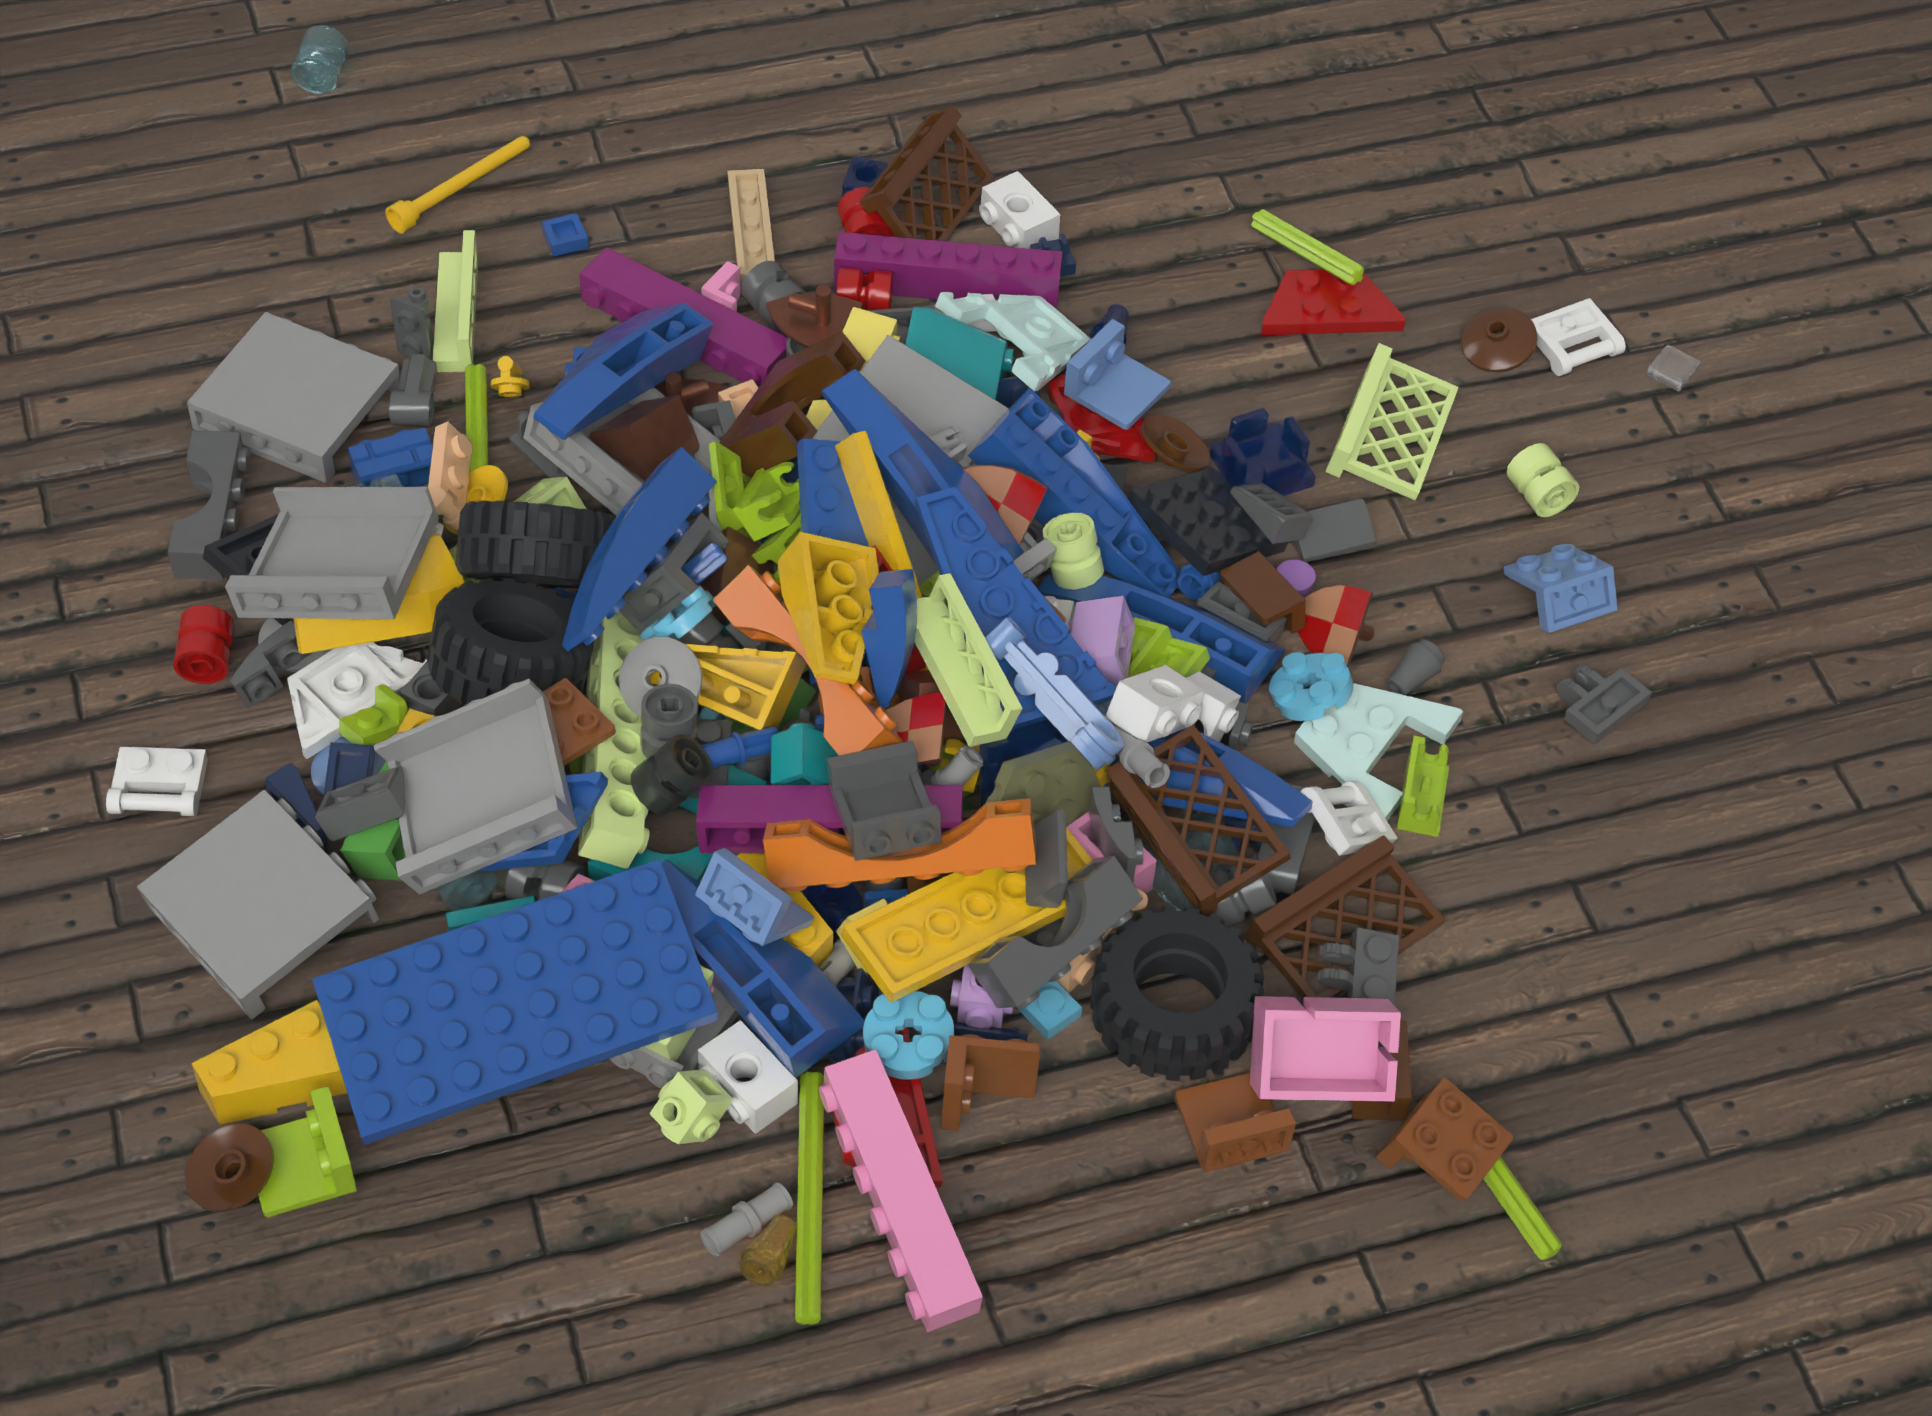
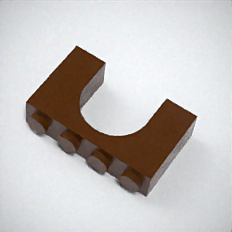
M843 331L778 361L719 443L740 456L742 473L749 477H752L761 468L767 470L797 457V443L803 438L812 439L817 432V429L801 410L812 403L813 400L822 397L821 391L852 370L856 369L859 371L865 363V359Z

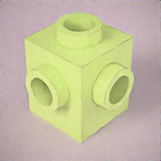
M705 1069L679 1071L672 1080L662 1087L658 1095L659 1100L649 1114L660 1124L662 1133L669 1140L677 1144L704 1142L718 1131L720 1127L719 1120L734 1099Z

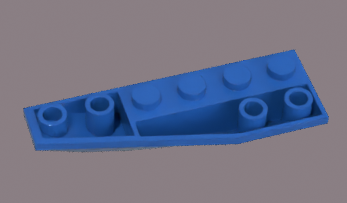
M685 302L641 311L599 335L538 407L533 418L544 425L551 433L557 435L562 440H566L663 382L667 374L678 373L700 360L714 323Z
M856 369L821 391L849 435L866 431L888 494L935 564L936 562L914 504L915 499L919 496L955 486L987 525L986 529L1001 548L1005 547L1014 560L1024 553L980 485Z
M1029 388L985 433L968 456L977 465L994 464L1013 468L1047 486L1048 489L1034 516L1043 526L1052 518L1061 514L1083 513L1090 516L1094 521L1097 534L1096 545L1100 548L1104 570L1123 582L1169 598L1178 586L1180 570L1087 442L1032 389Z
M680 447L656 467L619 511L600 540L585 570L572 605L562 646L567 651H570L581 642L586 646L590 645L603 632L605 628L600 624L605 617L610 619L619 612L627 602L622 597L627 590L630 593L633 592L644 582L648 576L644 569L648 564L653 567L667 554L669 548L665 544L668 540H676L690 525L686 520L690 514L695 516L710 501L706 494L717 481L683 447Z
M1051 572L1037 588L1043 596H1053L1060 600L1074 601L1075 606L1076 602L1124 596L1133 618L1137 617L1169 627L1172 638L1207 647L1210 660L1206 666L1216 670L1215 681L1241 695L1239 702L1246 703L1285 653V648L1273 642H1266L1204 608L1173 600L1109 577L1101 576L1094 584L1073 590L1059 587L1053 581Z
M1185 729L1150 741L1148 744L1155 748ZM1059 732L1055 745L1068 742V740ZM1200 733L1267 823L1294 827L1312 809L1313 801L1280 777L1238 751ZM1191 741L1176 750L1174 761L1197 765L1200 752ZM1117 755L1110 767L1120 762V758ZM1205 760L1204 766L1211 767ZM1171 770L1167 788L1191 792L1195 774ZM1201 775L1197 793L1221 797L1224 784L1220 778ZM1138 776L1140 781L1145 784L1144 780ZM1229 792L1228 798L1235 799ZM1151 795L1157 802L1158 796ZM1165 797L1163 805L1187 809L1189 801ZM1195 802L1194 810L1218 813L1219 806ZM1225 807V816L1248 819L1243 810Z
M668 860L662 863L699 964L714 972L712 983L795 1078L863 1028L865 1020L810 957L782 938L764 946L748 940L739 928L726 918L714 914L709 909V905L695 896L700 885L698 880Z

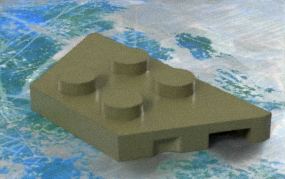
M1071 741L1003 762L995 780V789L988 797L987 802L1031 798L1034 825L1058 809L1064 810V813H1066L1067 827L1089 812L1092 787H1101L1091 763Z

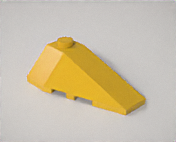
M800 532L778 559L782 597L814 676L854 685L858 680L865 650L861 630L873 613V610H871L872 601L869 588L879 574L876 550L872 547Z
M437 533L431 535L395 619L293 618L298 652L305 654L432 632L435 611L439 601L453 588H459L465 583L441 535Z

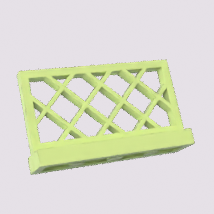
M1378 343L1366 368L1325 472L1340 478L1343 470L1416 500L1459 387L1390 358L1392 348ZM1390 373L1404 378L1409 386L1396 388L1390 378ZM1432 390L1446 396L1445 401L1431 403L1425 391ZM1415 394L1421 406L1409 409L1402 397ZM1392 400L1399 412L1386 415L1380 402ZM1427 415L1434 427L1422 430L1415 417ZM1404 420L1412 433L1399 436L1392 423ZM1382 426L1389 438L1376 441L1369 429ZM1417 441L1424 454L1411 456L1405 444ZM1395 447L1401 459L1388 462L1382 450ZM1372 453L1378 465L1371 467L1357 461V457ZM1407 468L1414 479V483L1411 484L1399 479L1394 471Z

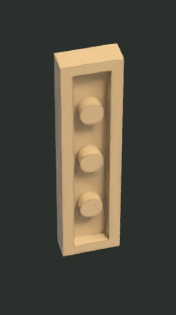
M764 169L728 171L736 263L740 267V285H742L743 279L748 272L756 265L764 261H775Z

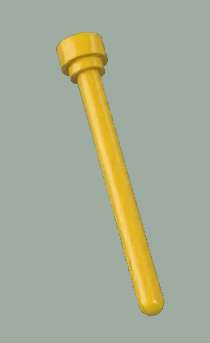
M520 136L412 202L409 200L395 202L385 210L389 224L395 231L403 234L416 225V221L420 217L419 214L524 152L530 147V140L526 136Z

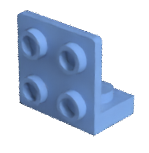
M1112 319L1067 362L1064 395L1122 429L1128 430L1170 389L1171 381L1123 354L1125 351V344L1123 343L1125 326Z
M1572 544L1556 545L1552 547L1550 552L1538 556H1522L1517 559L1516 563L1504 566L1505 576L1536 592L1540 629L1547 633L1618 610L1613 566L1596 558L1595 555L1576 548Z
M726 848L714 851L695 893V896L709 905V909L714 914L726 918L739 928L748 940L761 946L809 927L814 919L811 914L792 901L793 898Z

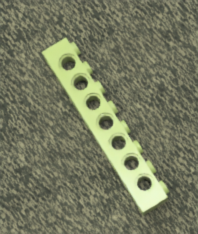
M617 612L612 618L608 619L605 617L600 623L605 629L594 640L587 674L586 698L615 725L616 733L583 754L582 773L601 771L608 778V785L579 833L578 855L628 869L636 854H642L645 851L649 840V829L644 828L649 809L639 801L631 785L632 771L646 760L647 757L643 754L640 746L641 717L632 712L625 703L620 691L619 676L624 659L643 639L639 636L640 632L620 612Z

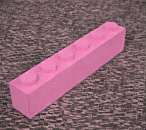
M875 1049L825 1067L823 1085L819 1086V1094L827 1113L835 1112L840 1124L835 1128L839 1144L844 1153L851 1151L857 1166L853 1167L855 1182L861 1194L869 1193L874 1208L870 1209L873 1225L879 1236L886 1234L892 1249L887 1251L888 1259L897 1278L903 1276L910 1292L905 1293V1298L913 1319L918 1320L921 1318L926 1331L930 1332L979 1313L983 1296L877 1050Z

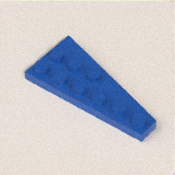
M955 486L916 497L914 504L940 575L951 574L984 637L994 630L1006 617H1011L1026 634L1024 640L1037 655L1049 652L1058 658L1060 666L1056 675H1068L1094 705L1112 700L1116 691L1114 684L1111 681L1108 682L1095 666L1096 662L1091 655L1081 649L1068 632L1069 628L1032 581L1029 578H1025L1013 563L1014 559L1005 547L1001 548L986 529L987 525L958 488ZM995 656L1022 706V710L1011 730L1047 720L1048 718L1035 705V693L1025 696L1017 692L1014 680L1018 673L1005 658L999 660ZM1000 700V707L1004 712L1005 708Z

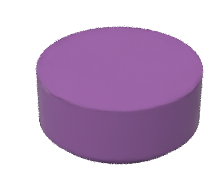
M1287 560L1277 567L1276 570L1303 598L1312 593L1316 574L1308 563L1301 560Z

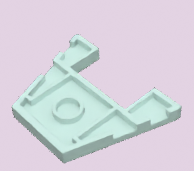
M942 292L935 305L946 315L964 323L986 319L997 329L998 334L1002 338L1012 341L1020 348L1024 357L1016 359L1011 372L1033 391H1038L1067 367V362L1091 340L1090 337L1041 296L1000 294L997 301L987 300L980 293H968L966 299H953L954 295L952 292Z
M1353 683V692L1348 701L1339 709H1337L1336 704L1325 709V716L1322 718L1304 721L1295 733L1294 744L1328 777L1333 775L1341 784L1350 781L1361 782L1388 821L1400 805L1403 792L1370 775L1371 770L1405 725L1440 744H1444L1460 723L1463 710Z

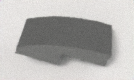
M292 620L261 642L248 655L231 678L230 682L247 709L267 699L271 694L281 689L283 685L277 675L288 668L294 667L301 660L312 654L311 652L305 654L298 652L295 626Z
M1092 787L1089 815L1096 841L1104 857L1115 856L1133 883L1136 865L1143 864L1141 838L1134 839L1132 821L1121 822L1119 804H1112L1110 788Z

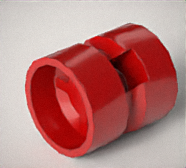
M869 187L855 188L841 197L837 205V212L845 233L895 237V234L877 210L867 213L860 203V200L870 189Z
M840 266L836 296L862 302L863 306L861 309L866 311L891 309L893 271L872 269L869 274H864L861 268Z
M198 605L190 607L182 613L173 661L174 670L181 678L197 684H212L220 682L227 676L231 657L229 649L233 643L235 629L234 619L228 612L210 605Z

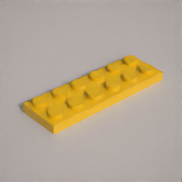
M1066 827L1069 880L1092 859ZM1002 868L984 869L983 872L970 876L954 872L844 925L841 936L888 1001L892 1003L968 965L999 938L1024 937L1064 917L1066 899L1064 894L1062 903L1058 908L1027 905L1025 869L1020 871H1005Z

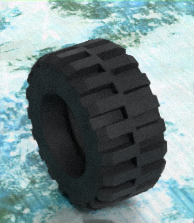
M472 501L466 503L460 511L456 567L461 575L476 579L492 578L494 581H502L503 578L515 579V582L526 584L527 581L543 587L559 586L561 588L579 589L585 570L600 540L613 522L614 517L603 512L569 506L528 502Z
M492 578L481 579L478 583L473 581L463 583L459 588H453L439 601L435 611L427 654L428 669L438 687L445 694L450 693L453 700L461 705L468 704L476 699H483L506 689L513 683L522 682L530 679L543 692L562 679L567 678L583 693L594 641L588 646L581 642L570 651H567L562 646L574 603L569 598L563 599L559 596L558 592L550 588L547 590L539 588L537 584L527 581L524 584L515 582V579L503 578L502 581H494Z
M1165 906L1158 913H1153L1152 909L1137 913L1135 922L1130 918L1123 925L1116 928V934L1112 933L1107 936L1102 944L1101 953L1097 955L1090 1008L1093 1010L1092 1021L1095 1030L1102 1033L1101 1041L1110 1052L1119 1051V1061L1130 1068L1133 1064L1141 1067V1074L1154 1077V1074L1158 1073L1166 1075V1080L1179 1081L1180 1076L1188 1075L1190 1080L1202 1079L1206 1077L1207 1070L1211 1069L1213 1074H1216L1228 1068L1229 1061L1238 1060L1246 1051L1247 1043L1252 1042L1255 996L1264 995L1263 983L1265 977L1263 966L1257 962L1258 954L1253 945L1250 943L1243 944L1244 934L1234 926L1230 929L1224 926L1225 920L1214 914H1211L1210 917L1201 915V909L1188 907L1187 911H1177L1176 906ZM1179 974L1193 978L1203 984L1213 994L1216 1001L1199 1011L1189 1013L1172 1012L1151 1003L1137 986L1157 975Z

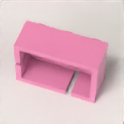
M1255 996L1249 1084L1259 1099L1395 1101L1398 1061L1390 1052L1398 1053L1401 1012L1389 999L1304 997L1302 1006L1295 997ZM1380 1041L1384 1047H1378V1042Z

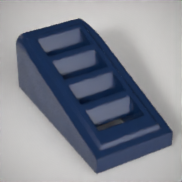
M288 763L266 777L267 793L276 802L283 798L296 813L298 819L295 822L301 828L309 825L322 840L324 845L321 848L327 853L326 835L315 818L317 810L298 769L293 763Z

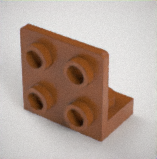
M567 678L562 679L543 691L549 699L563 766L615 735V725Z
M973 1034L963 1036L949 1035L941 1130L959 1131L960 1114L970 1115L972 1093L1034 1098L1041 1045L1029 1043L1022 1039L1004 1041L983 1039Z
M1250 1073L1181 1089L1175 1093L1176 1105L1203 1173L1288 1152L1296 1126L1290 1108L1275 1111L1271 1099H1259L1249 1084Z
M1443 1077L1421 1098L1375 1158L1388 1169L1394 1166L1401 1158L1408 1163L1413 1160L1457 1199L1463 1202L1470 1197L1511 1143L1513 1135L1448 1079Z

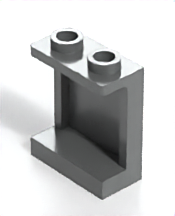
M703 513L690 521L689 527L676 540H668L665 544L669 548L667 554L653 567L648 564L644 569L648 574L644 582L633 592L630 593L627 590L622 596L627 602L619 612L640 633L654 621L660 620L667 613L682 604L681 601L698 588L681 570V567L710 543H716L722 550L729 544V540Z
M913 741L827 758L829 791L855 861L942 842L940 811L937 805H931L919 776L917 751Z

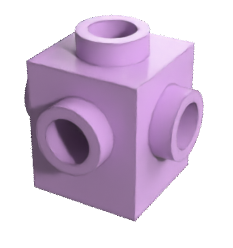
M968 965L964 966L962 981L953 980L950 1006L958 1007L957 1023H963L968 1027L980 1029L1002 1028L1004 1013L1012 1014L1013 1007L997 1008Z

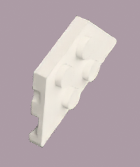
M374 642L334 648L288 677L287 680L303 756L308 759L329 746L330 742H335L343 737L339 733V719L357 713L361 709L374 707L376 686L385 684L396 694L400 695V691L427 662V659H425L424 663L405 658L402 650L390 646H378Z

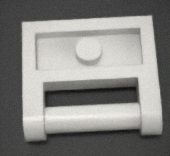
M1590 298L1531 319L1537 332L1536 345L1549 359L1552 371L1557 376L1568 374L1572 371L1573 367L1605 355L1613 357L1622 354L1626 348L1622 335ZM1598 336L1602 340L1568 354L1564 350Z
M120 747L112 785L107 792L106 808L108 814H123L124 810L181 812L182 816L196 817L208 762L206 750ZM128 791H130V792L182 793V794H181V795H170V794H141V793H128Z
M1359 781L1345 782L1341 787L1322 790L1316 786L1306 787L1300 791L1313 801L1312 809L1308 813H1313L1325 833L1327 843L1336 850L1339 856L1357 853L1383 835L1390 843L1397 839L1396 834L1373 798ZM1344 804L1348 808L1335 809L1333 805Z

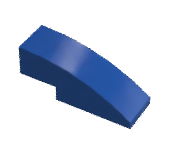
M913 569L880 572L869 588L874 613H872L861 631L878 705L882 708H888L899 690L908 669L914 647L917 626V593Z

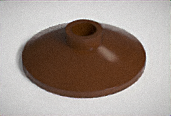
M1507 307L1491 308L1477 314L1467 323L1461 337L1462 351L1466 359L1473 366L1488 372H1504L1522 365L1533 354L1537 344V332L1533 321L1523 312Z
M1150 415L1143 421L1141 425L1142 435L1147 444L1156 453L1157 459L1163 464L1197 472L1204 470L1210 463V453L1203 440L1183 423L1164 415Z
M230 1124L211 1132L196 1146L186 1166L185 1184L190 1197L199 1206L212 1212H228L246 1205L262 1191L271 1176L274 1165L272 1145L264 1133L256 1127L247 1124Z

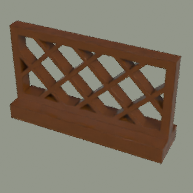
M954 105L928 114L860 200L867 213L876 210L879 212L896 237L917 239V232L925 233V240L946 241L981 195L982 187L988 185L994 178L993 174L956 123L962 116ZM948 137L955 144L956 155L948 154ZM931 159L938 160L939 177L931 176ZM949 162L957 163L958 181L950 179ZM967 165L971 166L979 177L975 184L969 183ZM913 181L921 182L922 199L914 198ZM932 184L940 185L941 203L933 201ZM951 187L959 189V205H952ZM896 203L904 204L905 222L901 221L892 209ZM915 206L923 207L924 225L916 224ZM934 209L942 210V228L935 227Z
M1194 725L1153 748L1154 755L1169 767L1170 774L1171 770L1195 774L1191 792L1167 788L1170 776L1161 787L1151 788L1150 785L1143 784L1136 774L1129 773L1120 762L1105 770L1111 794L1193 907L1201 909V915L1210 916L1218 911V903L1291 859L1290 852ZM1191 741L1200 752L1197 765L1174 761L1176 750ZM1205 760L1211 767L1204 766ZM1201 775L1220 778L1224 784L1221 797L1197 793ZM1230 792L1235 799L1228 798V793ZM1151 795L1158 796V801L1156 802ZM1165 797L1189 801L1185 819L1165 815L1162 811ZM1195 802L1219 806L1215 824L1191 820ZM1225 807L1243 810L1248 816L1246 829L1221 825ZM1253 824L1258 831H1252ZM1176 828H1182L1181 835ZM1189 830L1213 834L1209 852L1190 849L1186 843ZM1219 835L1243 839L1239 857L1215 853ZM1249 840L1268 843L1275 852L1263 861L1246 858ZM1199 860L1206 861L1205 868ZM1213 862L1237 866L1235 878L1218 887L1210 876ZM1243 868H1249L1247 871L1243 872Z
M1384 835L1255 918L1244 937L1248 943L1253 945L1255 950L1261 948L1303 1001L1304 997L1335 998L1345 991L1328 987V989L1316 995L1306 983V971L1318 973V971L1325 968L1349 971V968L1339 967L1338 963H1333L1332 961L1331 965L1308 961L1309 943L1324 945L1332 942L1351 946L1352 941L1340 939L1342 922L1362 925L1364 929L1369 930L1377 928L1394 932V935H1399V955L1441 927L1446 920L1393 858L1391 853L1395 847ZM1387 871L1398 884V893L1392 894L1375 890L1376 878ZM1368 883V889L1362 888L1364 885ZM1354 896L1367 899L1366 915L1344 912V898ZM1374 900L1395 904V921L1374 918ZM1336 904V910L1329 909ZM1404 906L1419 909L1428 922L1421 927L1403 923ZM1316 917L1335 920L1333 937L1310 933L1311 920ZM1304 925L1303 931L1297 930ZM1402 933L1408 934L1406 937L1401 939ZM1284 938L1302 941L1301 958L1284 956L1275 944Z

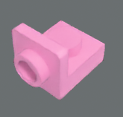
M727 261L702 286V295L737 312V301L741 295L740 267Z

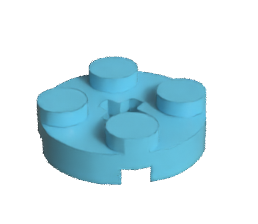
M699 586L690 596L681 601L682 604L667 613L660 620L654 621L639 636L643 641L653 637L681 638L713 610L712 607L716 606L713 596L708 590L704 591Z
M1301 652L1291 653L1284 657L1282 660L1283 666L1276 671L1269 684V692L1275 708L1278 707L1281 714L1287 719L1295 721H1310L1325 716L1324 710L1334 704L1339 709L1348 701L1354 687L1350 671L1343 655L1340 653H1313L1307 655Z
M914 991L892 1003L888 1001L884 994L880 995L874 1001L873 1008L867 1014L863 1026L866 1053L876 1049L887 1075L906 1080L925 1077L931 1074L933 1067L939 1065L943 1059L945 1063L948 1054L949 1035L954 1036L953 1020L946 1009L943 999L937 995H929L919 991ZM906 1027H913L915 1030L920 1031L921 1035H914L912 1042L907 1043L904 1042L903 1035L897 1033Z

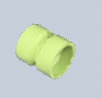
M1544 443L1528 446L1519 452L1508 465L1506 472L1512 484L1520 493L1524 494L1527 503L1540 517H1550L1566 509L1574 501L1580 488L1575 478L1567 468L1561 466L1559 458Z
M1066 513L1052 518L1046 523L1042 530L1043 538H1047L1057 549L1050 566L1053 581L1059 587L1073 590L1094 584L1103 575L1104 567L1100 548L1096 545L1097 534L1092 518L1083 513Z

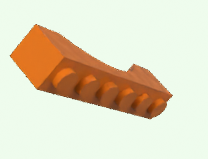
M748 565L713 599L714 603L735 628L753 641L771 642L792 648L804 658L811 669L784 599L780 594V582L770 572L766 571L761 575ZM815 677L822 696L824 738L839 756L903 743L902 739L893 730L898 723L884 708L879 706L876 709L870 701L875 696L859 679L853 685Z
M1031 798L987 802L973 816L953 829L941 833V843L858 861L854 859L846 836L833 832L812 819L767 823L763 837L769 881L786 892H797L811 885L826 884V886L831 888H840L854 881L870 880V882L875 884H884L895 880L897 877L908 876L927 880L939 876L940 873L951 872L970 876L979 874L984 869L1002 868L1005 871H1020L1027 868L1028 865H1036L1037 854Z

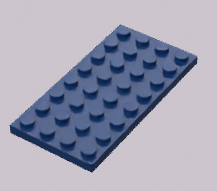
M660 859L312 978L364 1145L719 1020L718 1011Z

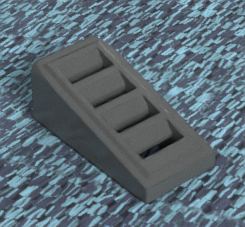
M1264 483L1234 486L1230 492L1272 544L1303 540L1313 521V517L1308 512Z

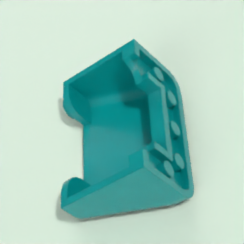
M913 307L905 345L996 400L1000 379L1005 377L1006 372H1011L1014 364V349H1008L1007 341L932 308Z

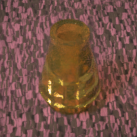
M782 1215L774 1216L769 1225L741 1253L742 1263L740 1270L750 1282L766 1287L771 1286L774 1281L783 1277L792 1241L797 1233V1226L791 1219Z

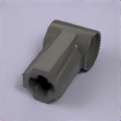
M412 354L410 358L403 360L398 389H393L390 397L389 414L392 425L431 427L433 424V391L437 366L436 362L427 358L425 354Z

